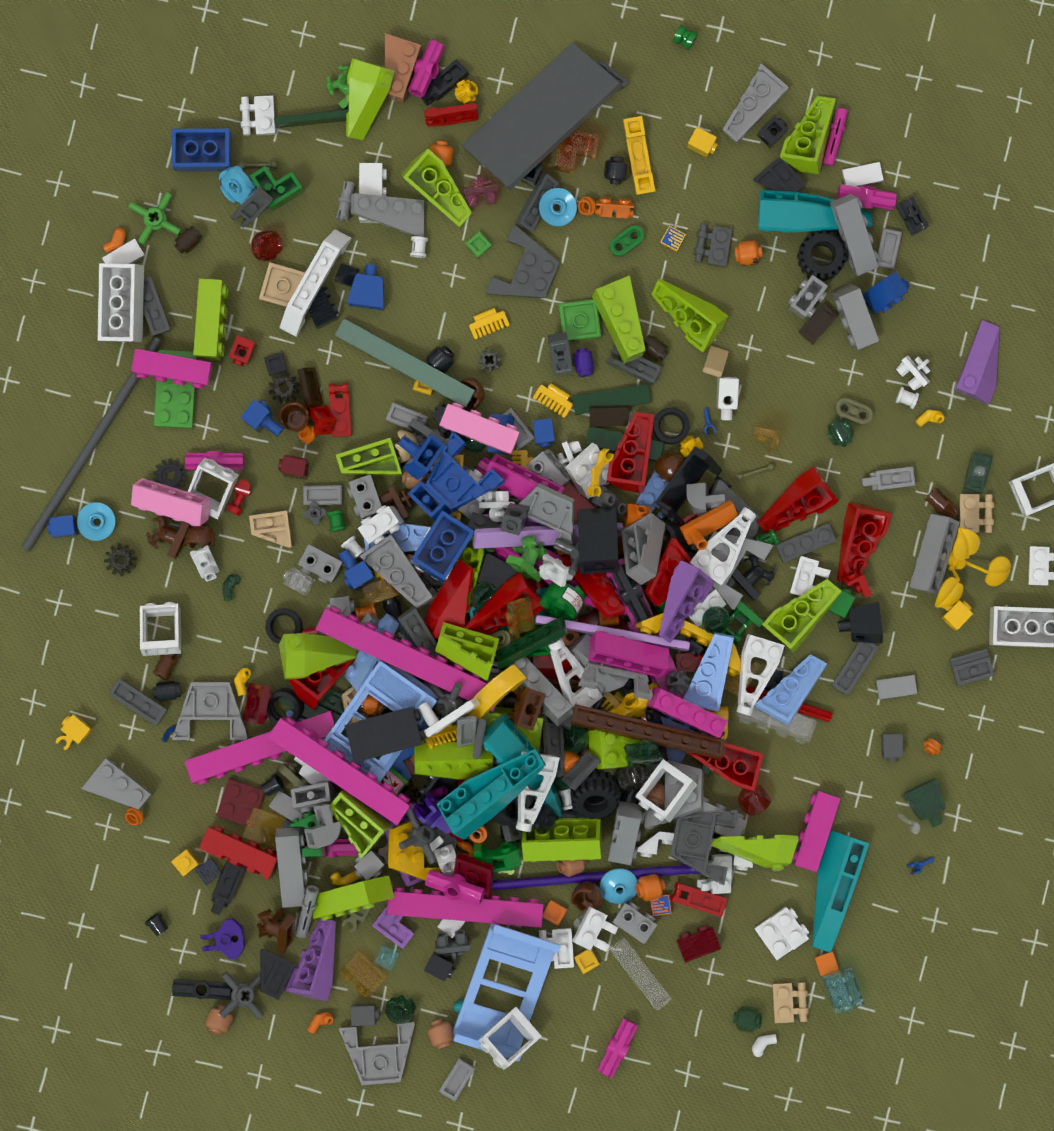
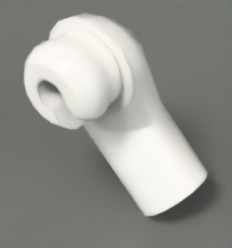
M776 1034L759 1036L752 1046L754 1056L761 1057L767 1045L777 1044Z

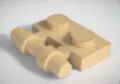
M959 494V528H966L979 533L980 525L985 526V533H992V526L994 525V519H992V508H994V502H992L993 495L986 494L985 502H979V494ZM979 508H985V519H979Z
M798 982V990H792V983H773L774 1023L794 1022V1014H799L800 1022H807L809 1008L806 1004L808 990H806L805 982ZM793 997H798L799 999L798 1008H793Z

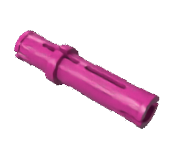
M837 108L834 123L830 127L832 130L824 161L822 162L824 165L834 167L842 133L846 129L844 126L849 112L846 109ZM839 121H840V125H839V128H838V133H837V135H836L838 123H839ZM834 140H835V144H834V147H833L832 154H830V153H831L832 146H833V142H834Z

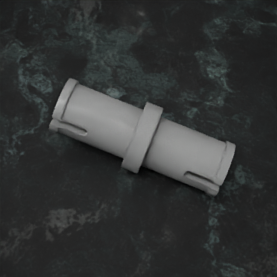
M343 181L341 197L338 198L337 220L348 221L351 194H353L355 187L353 182Z

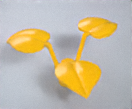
M958 528L957 539L948 561L949 570L952 571L955 578L949 577L944 581L937 595L935 607L952 606L961 598L964 587L959 583L960 578L955 569H963L965 565L987 573L985 583L989 586H998L1010 574V561L1004 556H998L989 564V570L966 561L965 559H969L970 555L978 551L980 538L969 529Z

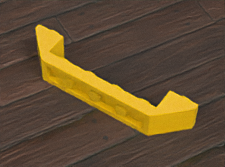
M664 613L636 623L635 627L639 628L643 634H656L660 630ZM685 620L684 626L679 633L686 638L692 637L696 639V642L703 646L709 645L714 635ZM732 644L727 674L735 676L740 674L741 660L735 644Z

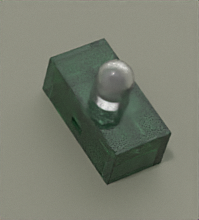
M976 451L972 452L962 486L963 490L977 494L983 493L993 456Z

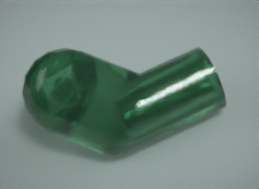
M238 574L228 575L223 582L224 601L234 600L232 589L241 582Z

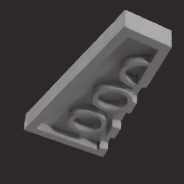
M761 63L745 94L742 95L738 106L734 109L724 126L723 132L738 144L789 91V87Z
M351 194V214L370 221L379 222L386 227L398 229L405 234L424 237V200Z
M389 535L359 556L417 609L433 599V596L392 535Z

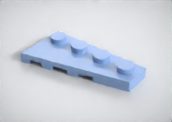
M401 524L399 530L393 534L389 533L384 537L392 535L403 552L416 551L429 527ZM364 538L366 551L375 546V544H368Z
M386 613L384 618L379 621L376 629L381 632L387 630L395 634L399 623L393 616ZM360 650L355 661L348 667L344 677L358 692L371 674L376 662H379L380 659Z
M714 633L683 697L684 700L700 708L719 711L734 636Z
M810 654L793 669L791 674L783 678L774 689L772 688L762 700H759L755 707L789 726L825 670L827 663Z

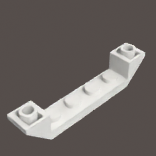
M334 229L323 241L286 307L280 329L295 337L298 336L306 321L304 317L339 254H344L352 239L351 237Z
M656 832L637 847V852H641L640 856L652 857V854L657 855L658 840L661 839L663 844L672 845L674 833ZM733 855L732 865H735L736 869L747 871L748 867L753 868L752 862Z

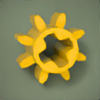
M468 79L457 83L458 88L455 89V96L458 101L465 104L476 100L475 96L478 94V87L473 81Z
M688 436L681 441L680 444L682 446L679 447L681 454L686 458L695 446L702 449L703 443L699 437L694 439L693 436Z

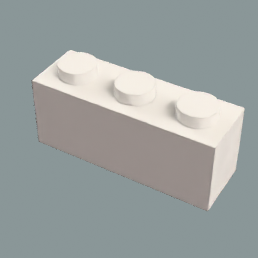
M359 163V194L387 196V188H383V180H387V169H383V164ZM359 217L360 223H379Z

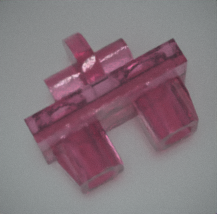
M477 175L476 181H470V186L474 188L463 189L464 198L467 199L469 207L479 206L478 196L484 195L486 205L496 204L497 184L489 185V179L481 180V175Z

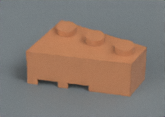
M385 33V67L395 71L386 98L404 104L414 75L415 63L420 58L422 48L420 44Z

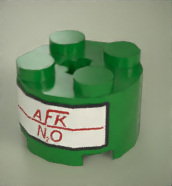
M566 580L564 587H560L552 581L542 596L540 605L549 612V617H562L564 620L573 621L586 598L584 592L578 586L574 588L567 584L568 580Z

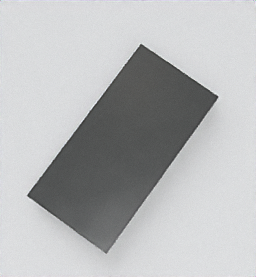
M572 42L467 139L462 146L506 188L511 190L622 86Z

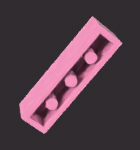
M455 402L452 405H447L439 424L440 427L512 455L520 435L517 427L507 424L505 427L499 424V420L492 417L485 419L481 417L482 413L472 409L470 412L463 410L464 406Z
M141 478L133 484L131 505L138 507L140 510L155 512L159 516L171 517L175 521H184L192 526H201L209 519L211 499Z

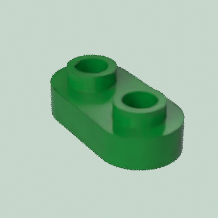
M633 225L620 233L610 242V252L614 256L622 257L634 249L644 239L642 228ZM636 233L638 238L632 239L631 234ZM618 244L623 247L620 251L615 248Z

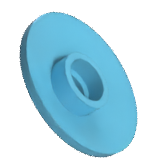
M550 189L540 199V215L545 222L552 226L566 225L576 214L577 204L575 198L565 189ZM555 204L559 205V211L553 209Z
M97 502L84 506L77 517V526L80 533L85 538L93 541H100L109 537L116 524L113 511L107 505ZM95 519H100V525L96 526L94 524Z
M616 868L604 874L600 881V888L607 901L614 904H623L635 897L637 893L635 884L638 883V880L631 871ZM619 887L623 888V890L617 891L616 889Z

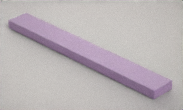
M617 523V529L621 534L624 526L622 523ZM574 525L573 544H577L578 525ZM548 526L523 527L519 536L501 531V528L475 529L472 545L474 549L521 547L524 544L521 542V538L533 535L536 537L534 540L537 542L536 546H539L540 542L543 545H554L560 532Z
M538 615L536 616L535 624L544 626L557 618ZM565 620L566 629L592 635L596 631H604L611 635L624 636L627 639L682 651H688L690 643L687 641L673 639L669 643L659 636Z

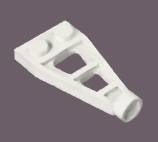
M744 507L739 516L708 541V546L704 550H698L690 564L701 569L721 586L734 568L751 522L757 517L756 514ZM742 517L748 520V522H744ZM732 528L740 531V536L735 544L725 538V535ZM719 543H724L730 548L729 556L725 562H721L711 553L712 549Z
M747 634L741 654L738 707L736 712L751 716L755 703L779 665L785 645ZM753 657L765 659L767 662L765 669L760 675H755L750 670ZM750 677L759 681L754 693L746 691L747 679Z
M562 637L548 644L563 697L573 707L575 704L591 707L603 696L597 688L581 687L575 693L572 692L569 680L574 675L581 679L584 668L565 646ZM564 659H567L572 666V670L567 674L564 673L561 663Z
M540 754L546 764L539 772V775H543V781L537 790L529 789L527 786L518 795L516 829L531 832L532 824H534L556 777L560 759L557 756ZM527 795L537 796L532 809L525 808Z

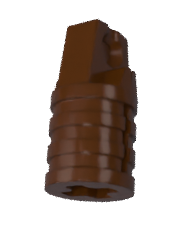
M937 487L925 498L926 502L946 517L954 519L959 513L953 502L939 491Z
M177 654L161 655L152 673L168 680L178 661Z

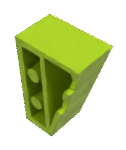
M391 438L336 454L342 475L403 476Z
M443 622L435 652L488 681L499 638Z
M346 790L341 791L329 805L337 821H340L341 828L343 827L348 834L349 841L354 844L359 852L358 855L361 859L368 854L391 826L371 807Z

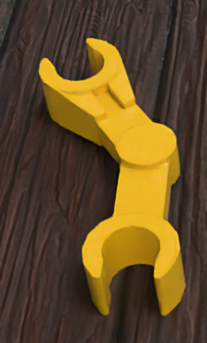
M603 448L600 451L597 463L591 469L592 479L591 485L587 488L588 496L600 497L601 495L599 475L602 468L614 457V454L608 453L606 456L609 449Z

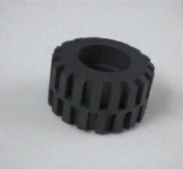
M826 230L821 232L815 231L813 234H809L800 245L797 254L798 266H801L802 273H806L808 278L813 275L822 281H826L838 275L847 260V249L844 248V241L841 242L838 235L837 237L833 235L834 232L830 231L827 233ZM814 247H827L832 252V262L827 266L816 264L811 257Z
M594 769L575 791L570 788L572 809L576 811L577 815H582L583 818L602 819V817H608L610 813L616 812V809L619 807L618 780L608 771L604 772L601 769Z

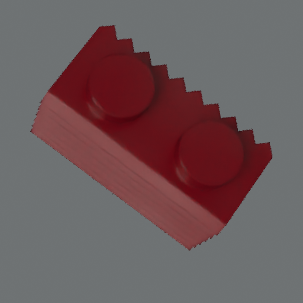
M284 455L283 459L279 460L278 470L285 477L299 478L300 480L307 479L309 461L306 458Z
M703 925L697 928L698 932L690 934L688 931L679 935V939L676 941L685 963L721 950L712 926Z

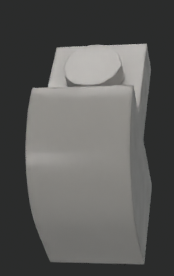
M706 483L687 484V499L692 512L698 517L727 502L725 494L709 496Z
M329 804L313 806L318 825L304 829L308 848L318 849L330 845L339 836L341 824L340 821L332 820L333 812Z

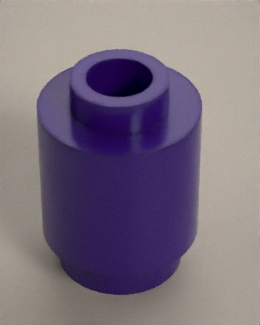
M588 348L577 349V353L573 354L578 377L593 375L595 368L592 351H588Z

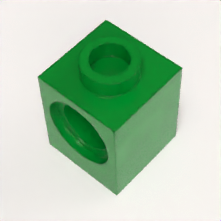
M842 587V593L828 611L843 619L846 617L855 597L852 596L853 592Z

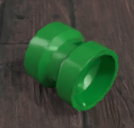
M681 24L672 42L680 43L685 49L690 50L698 33L687 30Z

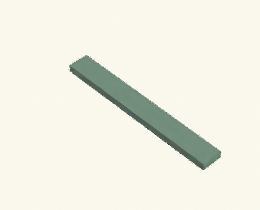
M343 319L335 333V336L466 408L474 396L475 390L346 319Z

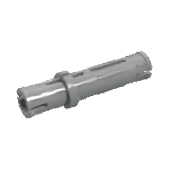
M313 885L307 887L305 899L301 903L302 910L295 935L299 938L307 937L313 910L317 906L316 898L319 889Z

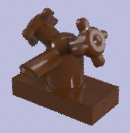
M158 516L153 518V522L159 521V528L153 536L149 532L146 533L149 544L156 549L159 548L156 543L159 540L171 544L167 556L177 559L184 544L186 532L192 525L182 521L177 531L167 526L166 521L172 520L171 517Z
M527 687L515 690L514 694L517 695L518 701L514 705L515 710H512V713L508 712L507 717H510L514 722L513 725L533 731L538 716L543 714L541 706L545 693Z
M279 908L274 916L270 914L272 912L271 909L257 915L260 918V923L257 924L259 928L258 937L261 938L267 935L270 938L273 935L278 939L277 951L284 954L293 942L295 917L288 914L284 921L280 923L279 921L284 916L283 908Z

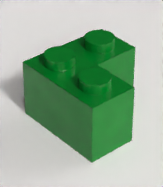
M264 166L250 175L256 188L260 187L273 198L272 202L268 205L272 212L304 192L293 172L275 181L267 167Z

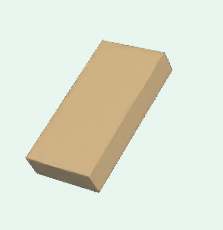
M710 346L702 372L721 378L729 351Z

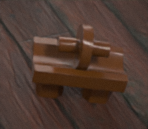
M392 485L380 497L384 505L395 501L397 505L395 509L405 520L409 518V515L402 503H405L410 508L413 506L410 501L412 498L403 489L399 491L402 496L400 499Z

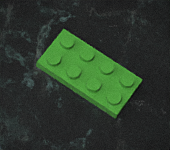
M159 350L158 352L197 360L193 352ZM166 380V383L157 381L154 426L193 429L195 388L192 387L193 384L185 383V386L173 384L174 381Z

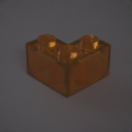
M573 131L558 146L555 170L573 173L577 155L595 159L600 135Z

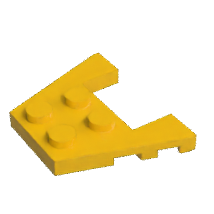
M410 820L389 828L388 868L426 881L430 870L441 873L440 867H424V850L422 847L411 845L404 850L399 848V843L408 839V834L413 828Z

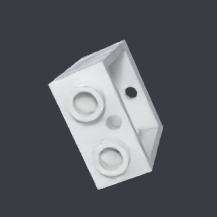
M204 458L196 469L188 492L210 498L209 515L218 519L227 506L239 475L230 468L218 465L214 460ZM204 471L228 483L221 503L197 491Z
M1054 463L1009 482L1023 517L1054 505V500L1032 508L1021 484L1022 481L1047 471L1054 484Z
M166 602L164 605L148 603L145 606H140V651L143 656L181 654V610L178 604ZM174 616L175 640L148 642L147 617Z
M662 759L635 797L640 801L638 804L645 810L652 809L655 812L653 815L662 822L664 819L671 822L697 784ZM666 772L681 782L683 787L666 810L663 811L646 799V797Z
M515 1007L478 1041L481 1043L480 1047L482 1050L494 1058L493 1062L495 1065L504 1070L542 1036L519 1009ZM510 1020L528 1041L506 1060L488 1038L505 1022Z

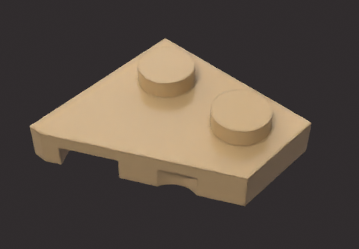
M288 511L249 516L251 535L292 548Z

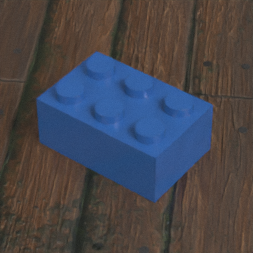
M172 129V168L174 171H224L232 167V133L230 129Z
M442 510L409 562L440 582H443L475 531Z

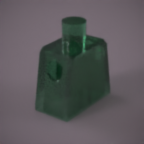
M933 778L901 794L919 820L922 821L928 818L932 827L943 823L938 812L945 810L946 807L937 779Z

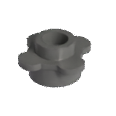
M311 502L309 509L304 511L303 515L305 518H309L314 525L320 523L321 517L326 515V510L319 507L316 502Z

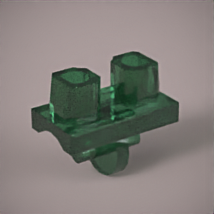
M643 739L641 743L626 744L624 746L627 754L625 759L628 766H635L637 763L642 762L646 765H653L655 761H662L663 759L658 745L652 744L649 739Z

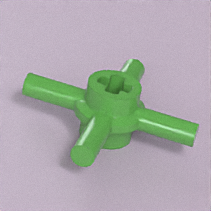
M168 192L165 193L158 207H152L147 210L133 201L129 204L128 208L144 216L143 219L146 227L138 239V242L142 245L146 243L153 230L165 228L177 236L182 231V229L167 221L164 210L172 198V195ZM152 216H153V217H156V216H157V217L159 218V220H158V221H156V220L153 221V220L151 219V217H152Z

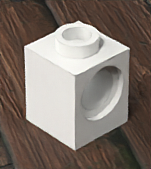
M449 844L434 850L442 873L448 876L454 875L457 854L453 845Z

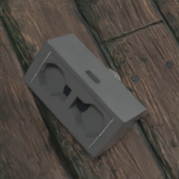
M567 333L547 335L554 376L572 373L573 368Z

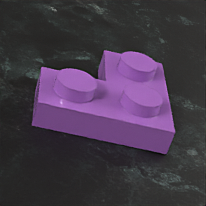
M386 906L372 926L403 949L414 935V932L399 922L403 916L387 915Z

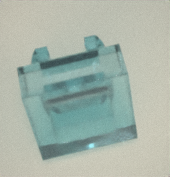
M382 945L374 963L392 971L400 953Z

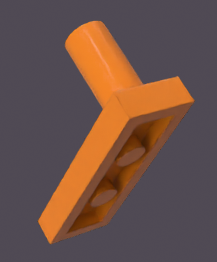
M729 500L681 526L680 529L688 545L694 543L699 550H704L708 546V542L704 537L729 524L738 516V513L732 501Z

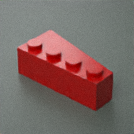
M217 825L207 828L199 849L218 858L228 859V862L236 866H244L251 873L263 874L262 878L267 880L272 878L278 864L276 850L268 847L264 850L259 847V843L249 840V842L241 840L242 836L233 832L229 835L224 832V828Z

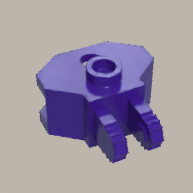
M427 792L424 801L428 808L417 802L413 809L414 813L424 825H428L431 828L436 826L444 833H450L451 829L436 805L441 800L435 794Z
M234 918L226 919L218 931L200 935V938L203 940L215 938L216 945L202 947V952L221 951L229 959L240 957L246 946L243 926ZM234 935L238 937V941L233 939Z

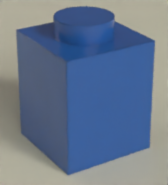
M552 418L534 420L535 445H540V448L551 447V443L555 442Z
M68 515L49 518L50 523H47V529L53 538L78 535L75 516Z

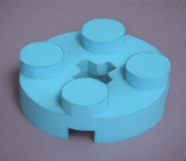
M239 166L229 167L219 175V180L222 183L220 189L224 196L233 203L237 201L242 204L255 190L254 182L248 178Z

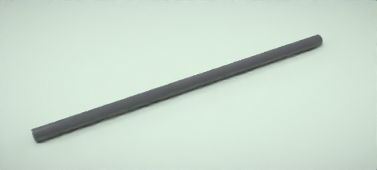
M154 336L146 351L156 352L162 341ZM131 372L21 547L27 551L31 550L50 520L49 518L57 509L139 378L133 372Z

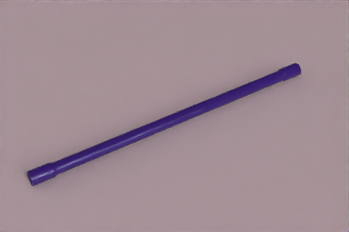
M685 864L627 869L636 878L650 874L658 876L701 874ZM608 871L579 873L571 877L553 875L493 880L492 890L574 884L586 881L598 882L601 881L604 874Z

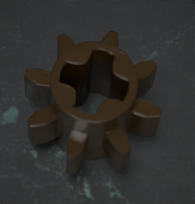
M412 780L400 792L410 798L409 802L417 799L416 793L419 791L414 786L415 784Z

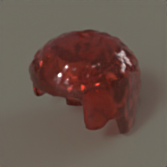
M272 230L256 233L251 241L253 256L262 262L276 259V255L283 249L280 235Z
M756 784L754 792L742 789L738 795L740 808L750 816L761 813L771 804L768 793L758 784Z

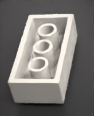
M99 263L98 341L142 342L144 265Z
M990 607L989 645L1054 648V609Z

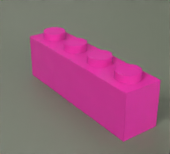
M135 349L131 372L141 379H147V376L155 377L154 380L166 383V380L174 381L173 384L185 386V383L193 384V388L204 389V386L209 387L213 364L207 361Z
M497 454L490 461L485 473L486 475L493 469L506 481L497 488L509 491V495L523 499L539 483L562 494L565 489Z
M596 631L589 640L588 660L659 678L668 670L669 649L663 648L660 645H651L643 641L627 639L624 636L611 635L604 631Z
M653 687V697L647 701L646 706L712 737H721L728 720L663 689Z
M816 791V794L812 793L809 805L812 806L810 812H806L803 823L806 825L804 831L800 830L798 835V842L800 844L794 852L792 859L794 860V865L815 872L818 871L841 798L820 791Z

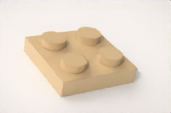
M269 262L259 300L287 307L306 272Z

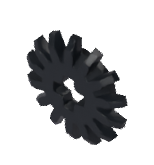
M168 459V464L162 460V467L156 465L159 472H153V474L158 475V478L153 479L154 482L159 481L160 484L179 489V484L182 487L185 486L181 481L187 480V477H183L187 470H181L184 466L183 464L177 466L178 460H175L174 464H172L171 459ZM167 471L169 473L174 471V477L176 478L174 480L170 479L169 481H167V475L165 474Z

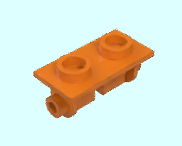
M601 197L600 200L596 199V205L599 207H596L595 215H599V217H612V212L616 211V218L629 219V217H633L634 210L630 208H634V202H630L631 200L626 198L613 201L609 197Z

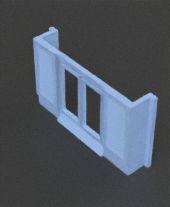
M380 660L324 740L329 743V748L334 751L335 749L345 754L344 758L351 762L354 759L348 738L342 734V731L345 728L344 725H347L353 716L359 721L367 719L357 710L368 694L393 712L415 706L416 710L417 707L425 702H428L432 709L439 698L429 687L408 672ZM421 715V721H419V725H421L422 722L424 721V718L422 717V715ZM403 750L382 755L379 760L371 758L357 763L362 766L360 769L366 773L368 771L372 772L378 777L376 780L381 782Z
M491 923L453 1028V1041L482 1050L480 1047L481 1043L478 1040L507 1014L474 1003L480 984L523 997L519 1011L530 1022L554 952L558 953L561 945ZM489 959L532 972L526 991L483 978ZM508 1020L488 1039L503 1057L510 1058L520 1049L524 1036Z

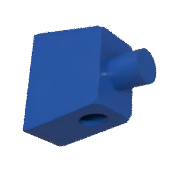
M366 264L365 274L355 275L347 300L348 306L384 311L383 277L376 276V265Z

